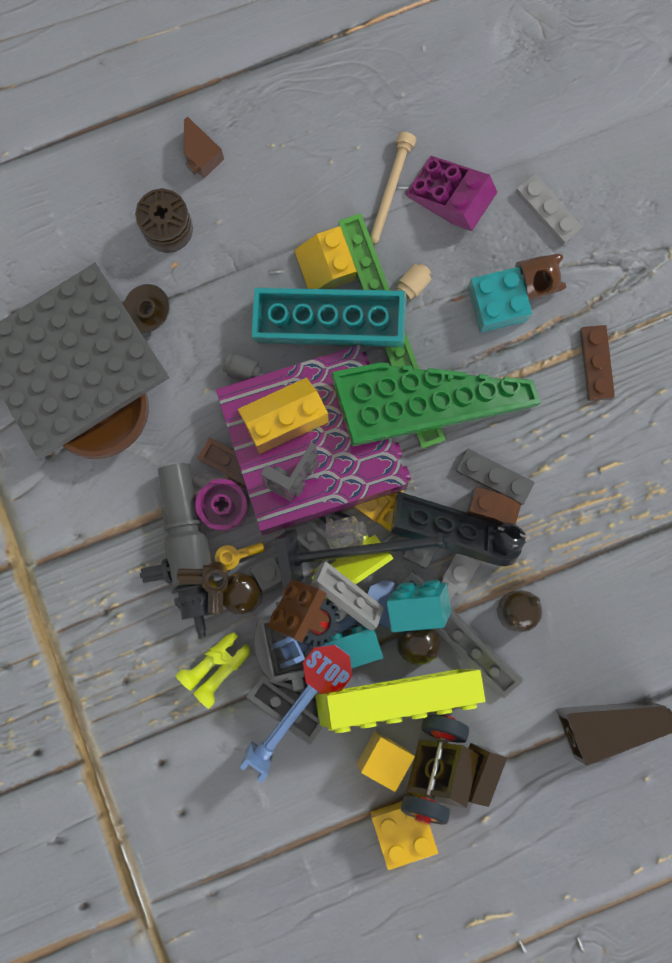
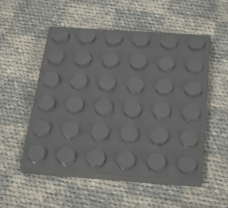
M96 262L0 321V394L36 457L40 460L170 378Z

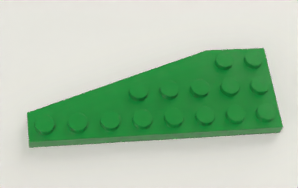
M381 362L335 371L331 374L352 447L532 408L541 403L534 381L511 377L501 379L489 377V375L479 374L478 376L466 375V372L428 368L427 370L414 369L412 366H389V363Z

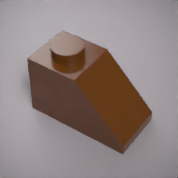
M187 116L184 119V155L187 161L185 165L194 175L198 173L202 178H205L224 160L223 152Z
M476 487L472 491L467 513L502 524L513 523L516 525L521 503L500 493Z

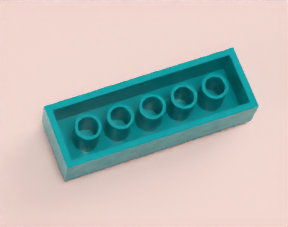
M254 288L251 337L257 343L360 345L404 348L405 291Z

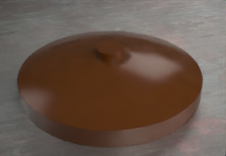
M147 393L64 444L63 447L71 453L87 459H104L123 452L138 439L146 425L149 414Z

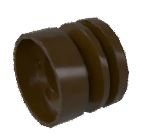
M155 189L143 195L137 203L135 211L136 222L149 246L159 252L171 253L177 252L187 245L192 237L193 224L187 205L179 194L169 189ZM165 214L166 218L161 219L160 216Z

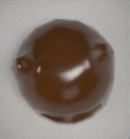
M563 255L539 256L516 262L515 267H520L529 300L549 296L566 288V283L561 281L559 268Z

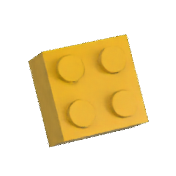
M402 802L371 812L372 821L388 870L439 854L430 825L414 821L415 818L401 812Z

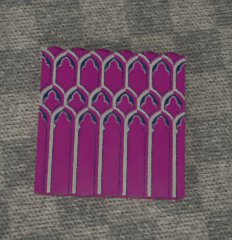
M360 345L216 389L262 536L407 489L408 481L411 480L407 466L402 467L400 461L402 451L399 443H394L393 438L353 447L351 445L331 374L335 371L370 365L366 352L362 353ZM307 377L317 390L328 412L329 422L259 455L238 409ZM312 442L316 445L317 461L319 463L314 473L306 476L304 480L306 485L299 497L294 496L293 500L289 501L264 487L261 473L266 465L274 468V466L280 467L288 473L287 477L290 478L310 443Z

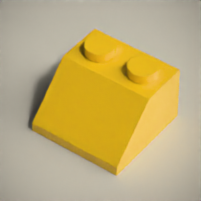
M340 226L314 235L294 250L307 289H332L356 281L357 271Z

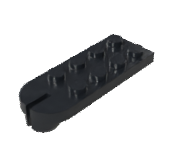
M398 491L395 498L391 533L415 539L437 536V533L443 532L445 548L442 549L503 567L510 566L516 562L526 543L525 532L513 523L502 524Z

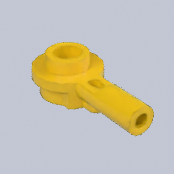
M263 542L238 550L233 546L224 545L216 551L215 562H221L227 567V570H232L237 567L242 558L265 552Z

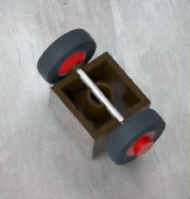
M427 715L428 717L423 718L421 730L437 738V742L419 739L406 789L407 792L417 797L405 796L402 800L401 812L415 818L414 821L421 824L430 825L434 823L446 825L449 820L450 809L439 803L467 808L479 755L463 745L448 743H465L469 735V727L451 716Z

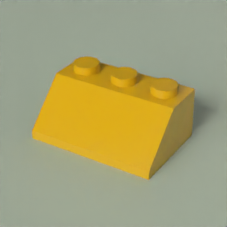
M307 377L238 409L259 455L329 422L328 412L317 390Z

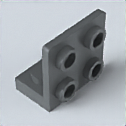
M312 442L310 443L290 478L287 477L288 473L280 467L274 466V468L266 465L261 473L264 487L289 501H292L294 496L299 497L305 488L306 483H304L306 476L308 474L312 475L319 463L317 461L316 445Z

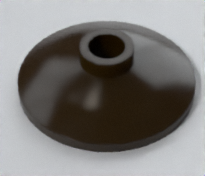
M143 284L134 288L127 295L123 305L142 333L152 332L162 326L170 310L168 296L160 287L153 284ZM152 307V311L147 314L148 309Z

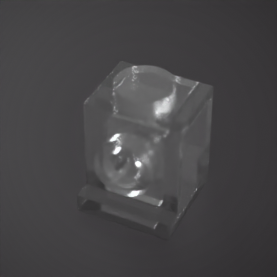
M355 516L332 521L331 518L326 519L325 538L331 549L363 545L364 536L367 535L363 521L358 522Z

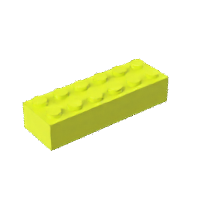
M456 669L344 688L342 691L315 694L319 725L328 728V731H334V733L351 731L350 726H360L361 728L377 726L376 721H386V724L402 722V717H411L412 719L428 717L427 712H436L440 715L452 713V708H461V710L477 708V703L486 702L481 670Z

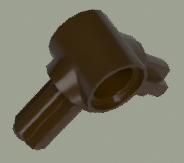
M212 562L208 565H203V569H178L177 583L203 584L204 590L208 592V613L213 615L221 614L223 612L224 592L228 590L227 567L221 562ZM212 573H220L223 578L214 581L209 576Z

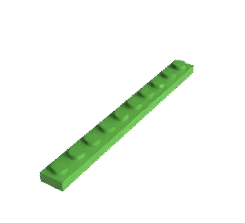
M359 213L339 220L338 225L343 232L362 290L390 291L362 214ZM406 332L404 348L384 347L391 366L402 367L407 365L412 366L414 369H419ZM441 427L416 433L421 449L445 442L446 440Z

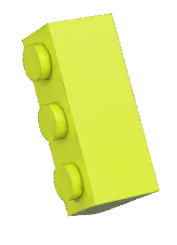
M366 534L355 543L359 546L381 542L376 535L369 537ZM387 552L339 558L330 565L356 585L390 562L393 557Z

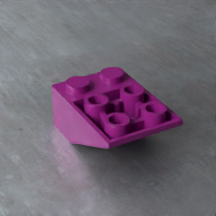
M434 156L429 157L406 192V196L449 223L469 231H473L497 194L496 187L489 174Z

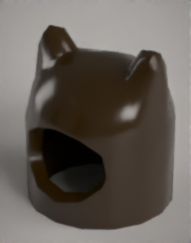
M235 573L229 576L228 590L224 592L223 606L234 614L244 615L253 612L260 605L263 591L257 580L245 573Z
M511 591L505 594L498 602V619L509 630L516 632L530 631L541 621L543 612L541 600L538 596L528 591Z
M433 629L401 631L397 637L396 645L399 654L404 660L421 666L436 659L440 641Z

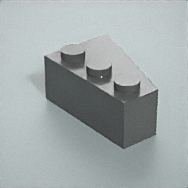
M262 675L246 699L279 723L305 689L294 691L293 685L285 682L272 683L268 677ZM315 695L288 729L308 745L313 742L323 727L319 725Z

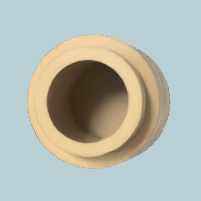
M413 264L398 281L399 285L396 287V290L405 291L408 301H411L412 298H417L432 280L430 270L423 264Z

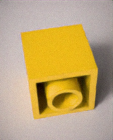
M374 730L356 765L362 774L396 792L415 756L406 747Z

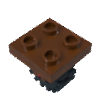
M291 579L289 585L284 589L283 597L278 607L273 611L267 627L301 643L323 646L324 641L329 643L332 640L329 637L330 635L335 636L337 634L334 628H339L340 623L336 622V619H340V614L335 613L338 611L337 606H334L332 601L325 599L326 592Z

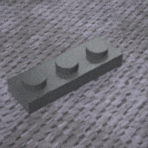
M467 448L456 469V472L521 503V505H524L535 483Z

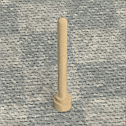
M399 132L395 142L398 152L370 235L373 245L379 242L406 155L410 153V150L414 149L417 140L413 134L408 132Z

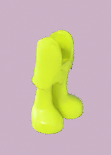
M235 632L226 635L215 646L209 648L210 650L204 654L207 655L205 659L191 670L181 669L175 674V677L181 684L192 691L215 664H222L193 693L208 709L215 703L214 694L220 684L234 670H237L250 654L251 648L247 644L239 649L233 657L226 651L239 637Z

